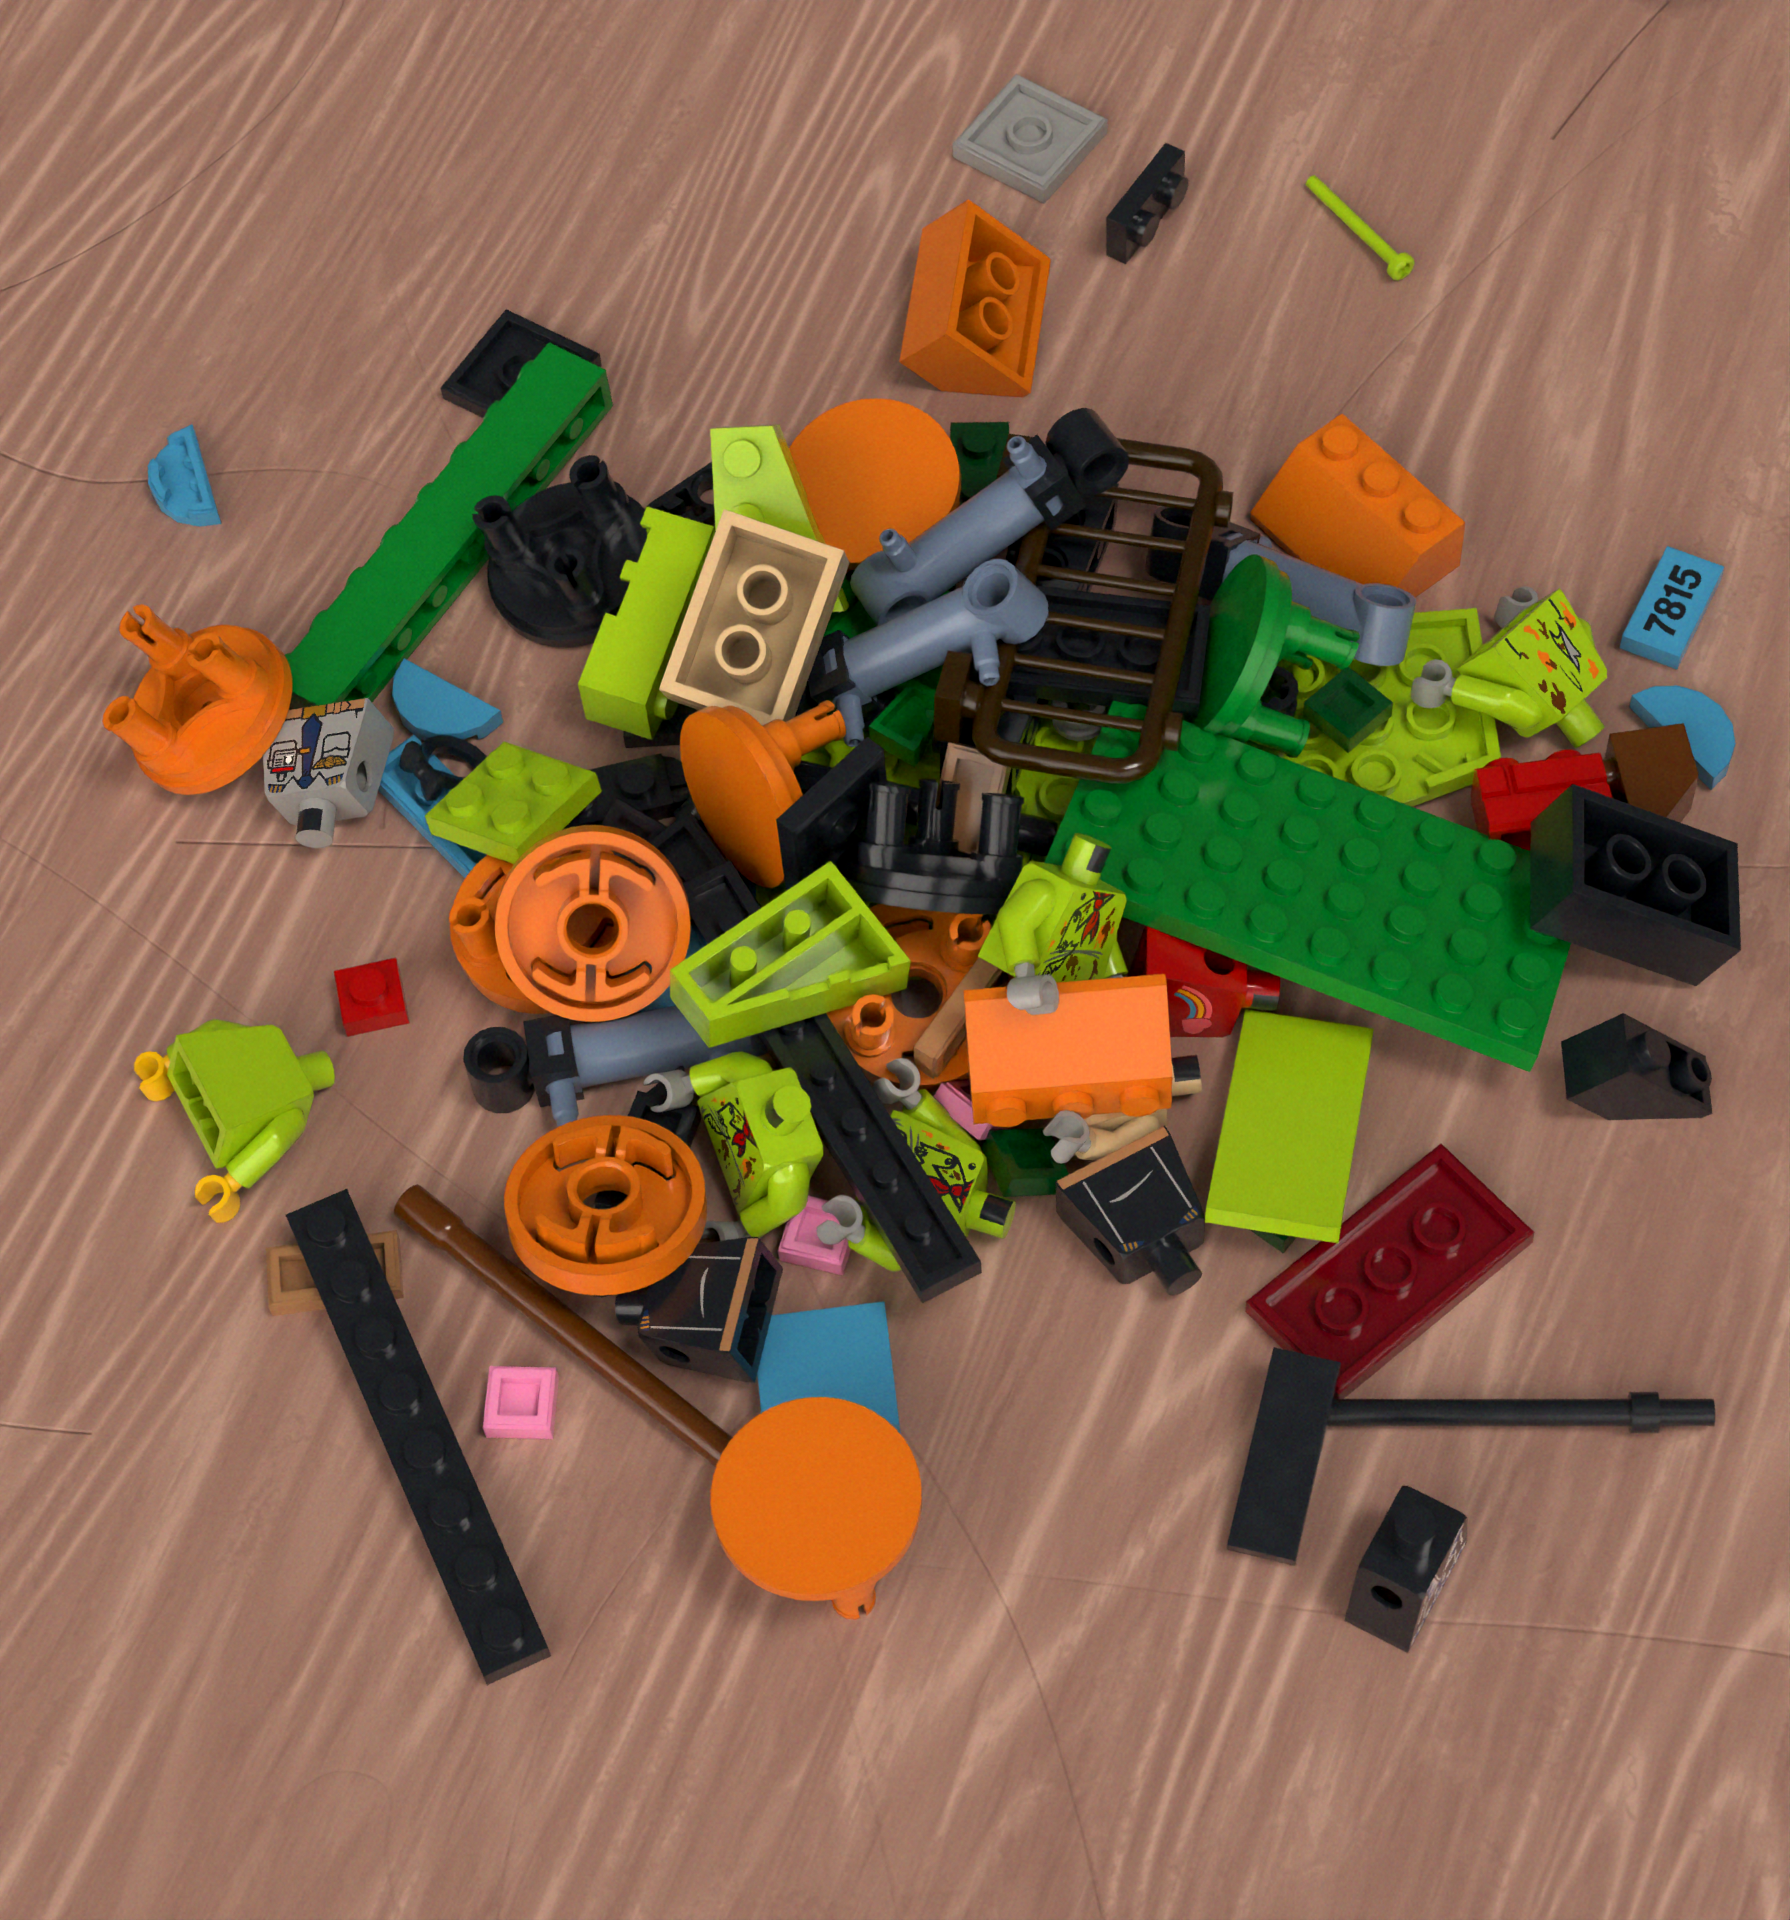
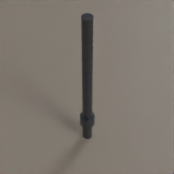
M1629 1392L1628 1399H1333L1327 1426H1629L1630 1433H1659L1660 1426H1714L1715 1403L1714 1399H1659L1658 1392Z

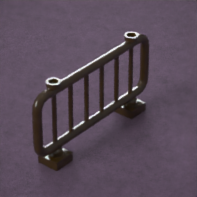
M1009 433L1002 459L1010 454L1007 449V443L1011 438L1021 436L1027 442L1033 437ZM1117 438L1127 451L1130 460L1129 464L1185 472L1195 476L1199 480L1196 499L1120 487H1112L1103 493L1090 495L1191 510L1193 512L1186 541L1062 523L1054 530H1051L1045 521L1025 534L1022 539L1015 567L1034 585H1036L1037 577L1172 597L1165 629L1048 611L1045 621L1046 624L1162 641L1155 674L1017 653L1020 643L1009 644L999 639L996 640L1000 661L998 668L1000 679L996 684L986 686L981 682L972 681L973 654L947 650L934 696V740L959 743L966 718L973 719L972 739L978 751L993 763L1009 768L1110 784H1127L1140 780L1155 769L1162 756L1163 749L1177 752L1182 733L1183 713L1172 712L1214 526L1221 528L1229 527L1234 492L1223 490V475L1216 462L1204 453L1189 448ZM1002 459L997 479L1009 471ZM1049 533L1183 553L1176 585L1042 565L1041 562ZM1015 665L1150 686L1151 691L1144 720L1005 699L1013 667ZM1004 711L1140 733L1137 749L1131 756L1111 758L1011 742L999 736L997 727L1001 712Z

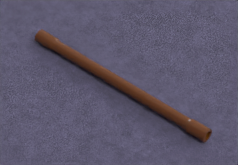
M418 1184L413 1185L401 1195L394 1208V1215L433 1247L448 1253L716 1467L722 1452L733 1438L731 1435L469 1229L460 1216Z

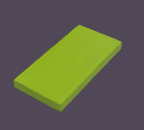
M1245 1009L1206 1205L1205 1223L1339 1243L1374 1028Z

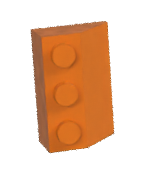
M969 199L922 228L899 362L940 391L1022 398L1030 394L1051 258Z
M1343 413L1296 445L1250 512V520L1288 555L1361 584L1379 583L1401 588L1411 593L1415 598L1459 567L1461 562L1466 522Z
M1165 974L1056 983L1059 991L1057 1010L1053 1013L1031 1015L1026 1010H1019L1012 1006L1007 998V987L963 990L973 1124L989 1123L996 1127H1013L1023 1123L1025 1120L1054 1118L1060 1111L1064 1110L1073 1111L1083 1119L1096 1114L1121 1112L1128 1116L1140 1117L1150 1115L1158 1109H1170L1172 1107L1173 1076Z

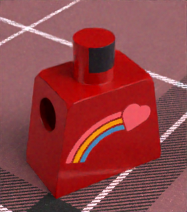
M1144 927L1127 977L1165 974L1170 1037L1223 1038L1231 1035L1241 1008L1276 1010L1280 995L1279 976L1266 971L1247 969V964L1151 927Z

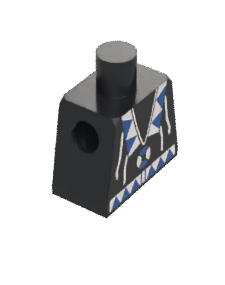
M1403 1485L1359 1564L1345 1621L1408 1653L1467 1543V1516L1410 1486ZM1388 1588L1400 1597L1402 1604L1388 1602L1376 1592Z

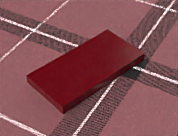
M1439 1144L1343 1222L1339 1243L1325 1241L1317 1243L1248 1299L1245 1312L1282 1349L1341 1362L1334 1399H1345L1533 1243L1535 1232L1443 1144Z

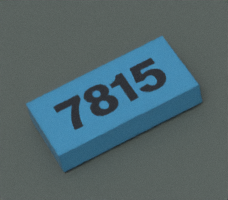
M1667 546L1622 635L1620 649L1678 669L1720 584L1724 566Z

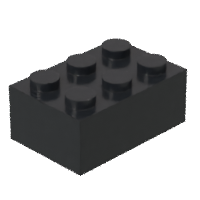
M1572 784L1531 822L1530 929L1697 986L1741 951L1738 843Z

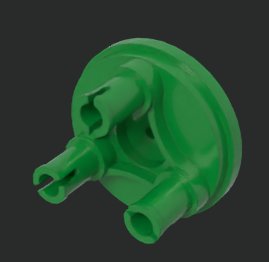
M1252 554L1245 557L1232 569L1210 604L1211 610L1198 717L1183 715V720L1196 725V727H1201V730L1210 732L1213 735H1224L1242 743H1246L1249 740L1285 753L1288 757L1297 758L1307 742L1310 730L1309 722L1263 706L1260 699L1275 667L1282 659L1297 665L1301 669L1308 670L1313 664V659L1307 657L1309 655L1345 670L1352 663L1359 646V643L1356 642L1360 639L1358 631L1348 630L1311 615L1309 607L1293 602L1291 581L1287 573L1279 570L1274 561L1257 554Z

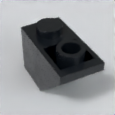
M1624 1013L1561 1041L1567 1100L1607 1120L1703 1118L1713 1114L1709 1088L1712 1076L1706 1062V1056Z

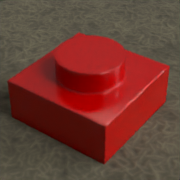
M396 958L334 971L341 1017L347 1037L410 1023L401 973Z

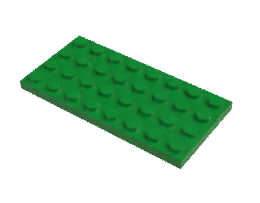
M1113 701L1107 715L1144 720L1147 707L1140 704H1126ZM1184 720L1178 751L1163 749L1157 766L1144 778L1127 784L1079 780L1044 863L1062 866L1075 833L1090 836L1109 845L1111 850L1099 879L1125 893L1127 902L1122 917L1522 1070L1531 1071L1539 1055L1571 943L1530 929V851L1502 840L1488 839L1486 834L1224 735H1213L1210 732L1201 730V727H1196V725ZM1102 727L1091 754L1111 758L1131 756L1137 749L1140 733Z

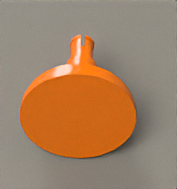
M870 398L838 405L811 421L789 447L807 494L808 503L825 544L844 550L850 564L846 573L855 570L867 557L876 552L883 551L879 537L884 530L895 529L909 543L959 507L961 471L955 448L949 436L937 421L910 404L891 399Z
M144 604L134 606V612L145 620L144 624L127 611L120 621L119 631L123 638L132 642L148 655L151 668L142 679L133 699L128 696H121L108 705L103 714L102 722L104 727L131 746L140 769L152 781L167 791L182 795H195L210 792L229 784L248 771L265 754L284 724L290 707L293 688L291 668L287 658L277 645L256 630L235 625H215L188 634L179 628L172 629L149 606Z
M829 700L823 701L818 706L785 722L781 719H775L764 725H761L754 717L738 707L730 705L723 708L708 706L689 715L682 725L680 734L681 761L695 807L710 836L728 861L731 860L734 867L744 877L759 886L774 888L785 882L776 819L803 796L794 774V768L800 764L802 756L832 741L840 740L846 735L845 721L840 711H835L827 716V713L835 708V705Z
M808 1397L787 1401L765 1410L747 1422L734 1435L725 1447L716 1465L711 1485L710 1505L715 1531L721 1547L733 1565L746 1578L759 1587L782 1597L804 1601L831 1600L833 1608L840 1616L856 1620L860 1619L859 1606L862 1605L866 1615L872 1611L876 1602L874 1587L877 1581L887 1575L898 1564L912 1544L921 1518L922 1487L919 1469L910 1447L897 1429L876 1412L851 1401L830 1397Z

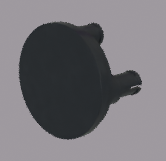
M587 455L574 462L569 473L570 483L544 489L526 499L513 511L507 500L496 495L481 499L474 508L478 514H473V520L485 537L484 547L489 556L487 579L492 600L503 619L513 630L526 639L538 644L552 647H578L593 644L605 613L616 616L629 586V582L620 579L625 561L630 560L637 563L647 539L646 528L640 525L645 509L639 502L627 495L619 483L612 480L604 460L599 462V457L595 455Z
M919 779L920 792L915 835L908 837L907 845L904 844L908 796L911 793V786L886 782H869L870 797L865 840H859L857 856L847 857L845 871L840 872L860 898L867 902L911 909L998 915L1000 908L1004 905L1022 871L1023 856L1017 854L1024 797L1002 793H982L981 800H983L978 850H973L969 853L960 850L959 841L953 839L960 783L942 780L940 802L936 807L938 782L935 779Z

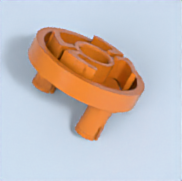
M582 825L563 829L546 836L527 849L515 862L504 880L495 915L497 949L506 972L519 990L535 1004L553 1014L586 1022H600L622 1018L643 1009L656 1000L670 986V969L684 961L691 931L690 909L686 891L678 873L669 860L645 839L623 829L602 825ZM581 849L580 853L568 855L552 864L544 865L538 870L535 878L534 873L536 869L543 863L552 861L565 853ZM610 850L623 854L639 865L647 867L654 874L655 882L653 883V877L646 869L639 868L625 858L610 854ZM586 904H599L608 908L615 915L619 925L613 940L599 948H588L578 944L571 937L567 927L569 917L577 908ZM536 957H540L548 965L564 973L572 974L576 970V975L573 977L563 976L551 970L539 960L532 967L531 961ZM644 961H647L652 966L650 971L644 964L637 970L615 979H610L606 975V971H609L611 976L619 975L635 968Z
M581 849L565 853L560 857L563 858L568 855L580 853ZM486 855L473 867L462 882L450 910V936L453 950L470 981L486 998L504 1008L528 1014L551 1013L535 1004L519 990L514 982L509 979L510 976L501 961L495 938L496 907L504 880L514 864ZM557 857V858L553 859L552 861H549V862H546V863H543L542 865H540V866L536 869V871H535V873H534L535 878H536V874H537L538 870H539L541 867H543V866L546 865V864H552V863H554L555 861H557V860H559V859H561V858H558V857ZM586 904L577 908L567 922L571 937L584 947H590L600 935L606 923L614 924L613 927H606L604 933L592 948H599L611 942L617 934L619 925L615 915L608 908L599 904ZM536 957L534 960L531 961L532 967L533 964L539 960L545 966L550 968V966L546 962H544L540 957ZM555 968L552 969L563 976L573 977L576 975V970L572 974H567ZM606 971V975L610 979L619 978L621 975L611 976L609 971Z
M877 904L869 908L884 927L918 918L926 919L932 923V930H929V923L925 921H913L911 924L895 926L887 929V931L911 960L909 977H921L929 980L935 985L941 998V1005L937 1011L926 1018H911L900 1013L892 1002L891 994L884 996L876 994L865 995L858 999L854 1005L826 1013L869 1081L874 1083L881 1078H886L892 1082L895 1088L900 1089L899 1079L887 1069L886 1064L895 1059L902 1058V1055L914 1054L915 1044L979 958L978 954L991 930L989 920H986L984 923L981 921L983 914L929 911ZM1008 974V981L1006 982L1004 987L1008 986L1010 980L1013 979L1014 976ZM966 1039L938 1077L935 1076L932 1079L918 1069L920 1073L918 1090L926 1089L928 1092H935L941 1083L969 1079ZM905 1057V1059L914 1063V1057Z
M602 1115L582 1118L549 1131L531 1144L519 1157L509 1174L504 1193V1209L509 1237L517 1256L523 1264L540 1279L555 1287L586 1295L603 1296L628 1293L652 1285L665 1278L680 1267L693 1253L703 1235L707 1219V1199L703 1171L699 1161L688 1145L677 1135L656 1123L623 1115ZM589 1159V1160H587V1161H585V1162H583V1163H579V1164L570 1166V1167H568V1168H566V1169H563V1170H561V1171L556 1170L558 1167L561 1169V1168H563V1167H565V1166H567V1165H569V1164H572V1163H575V1162H578V1161H581V1160ZM634 1162H641L656 1169L657 1171L662 1173L666 1178L674 1175L675 1177L666 1181L662 1176L652 1171L651 1169H648L638 1164L633 1166ZM605 1190L619 1191L628 1195L622 1203L609 1209H595L583 1203L590 1195Z

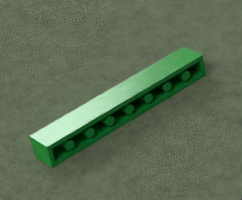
M549 342L534 360H529L522 367L517 381L501 400L492 403L484 416L483 422L467 441L457 445L447 466L433 482L427 483L420 490L413 507L398 524L392 525L385 532L379 548L363 567H358L351 573L340 595L328 609L322 610L316 615L310 625L309 632L291 653L285 654L291 668L293 685L289 710L368 698L373 702L393 678L403 659H408L489 560L484 547L485 537L473 520V514H478L474 509L476 504L485 497L496 495L507 500L513 511L526 499L549 486L613 407L605 369Z

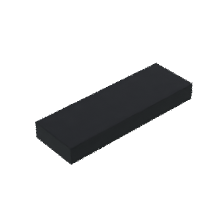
M1273 1347L1227 1542V1550L1293 1566L1296 1565L1341 1362Z

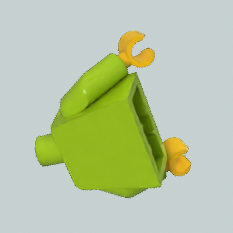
M211 1019L189 1033L176 1035L175 1042L167 1046V1055L163 1057L157 1052L152 1051L141 1053L134 1062V1071L143 1080L140 1083L139 1089L149 1100L157 1102L168 1098L174 1091L177 1093L216 1169L227 1168L228 1173L224 1177L217 1175L206 1176L200 1179L195 1187V1197L202 1205L208 1203L214 1195L224 1192L220 1202L212 1206L208 1214L215 1222L224 1223L233 1219L239 1211L240 1197L237 1191L242 1186L250 1189L283 1157L303 1134L314 1099L313 1091L332 1087L335 1074L332 1061L324 1050L296 1057L282 1030L272 1024L248 1026L220 1019Z

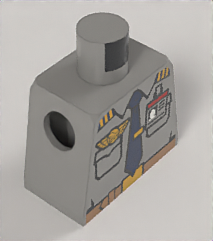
M368 698L288 710L280 732L263 755L266 797L290 824L297 826L295 838L297 842L311 848L330 846L333 843L335 821L365 817L373 810L393 741L394 728Z

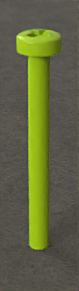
M1316 175L1308 178L1306 186L1388 264L1387 274L1393 280H1402L1410 274L1415 264L1413 257L1406 252L1398 254Z

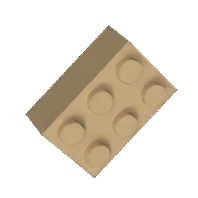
M724 509L659 690L669 700L698 710L708 706L723 708L730 705L738 707L754 717L761 725L775 719H781L785 722L794 718L850 564L844 550Z

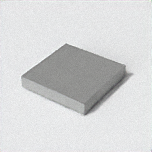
M1016 74L953 142V157L1045 204L1108 133V119Z

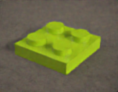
M504 741L456 787L451 789L425 815L432 835L515 864L520 856L536 842L550 834L563 830L602 790L596 772Z

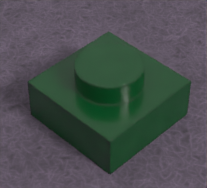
M1348 666V668L1339 672L1304 702L1303 717L1349 753L1392 716L1393 702Z
M1044 1128L989 1131L982 1146V1151L987 1157V1162L1003 1197L1056 1195L1055 1182L1069 1175L1065 1164L1055 1162L1052 1158L1051 1150L1056 1144L1052 1136L1044 1135Z

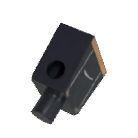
M1166 1126L1055 1182L1056 1212L1059 1217L1120 1283L1130 1284L1154 1272L1168 1295H1177L1188 1290L1199 1281L1202 1272L1189 1252L1199 1248L1204 1243L1205 1217Z
M744 1237L697 1244L688 1259L665 1278L642 1289L617 1294L615 1301L616 1317L621 1325L638 1326V1337L659 1361L667 1365L741 1382L755 1383L783 1267L759 1237Z

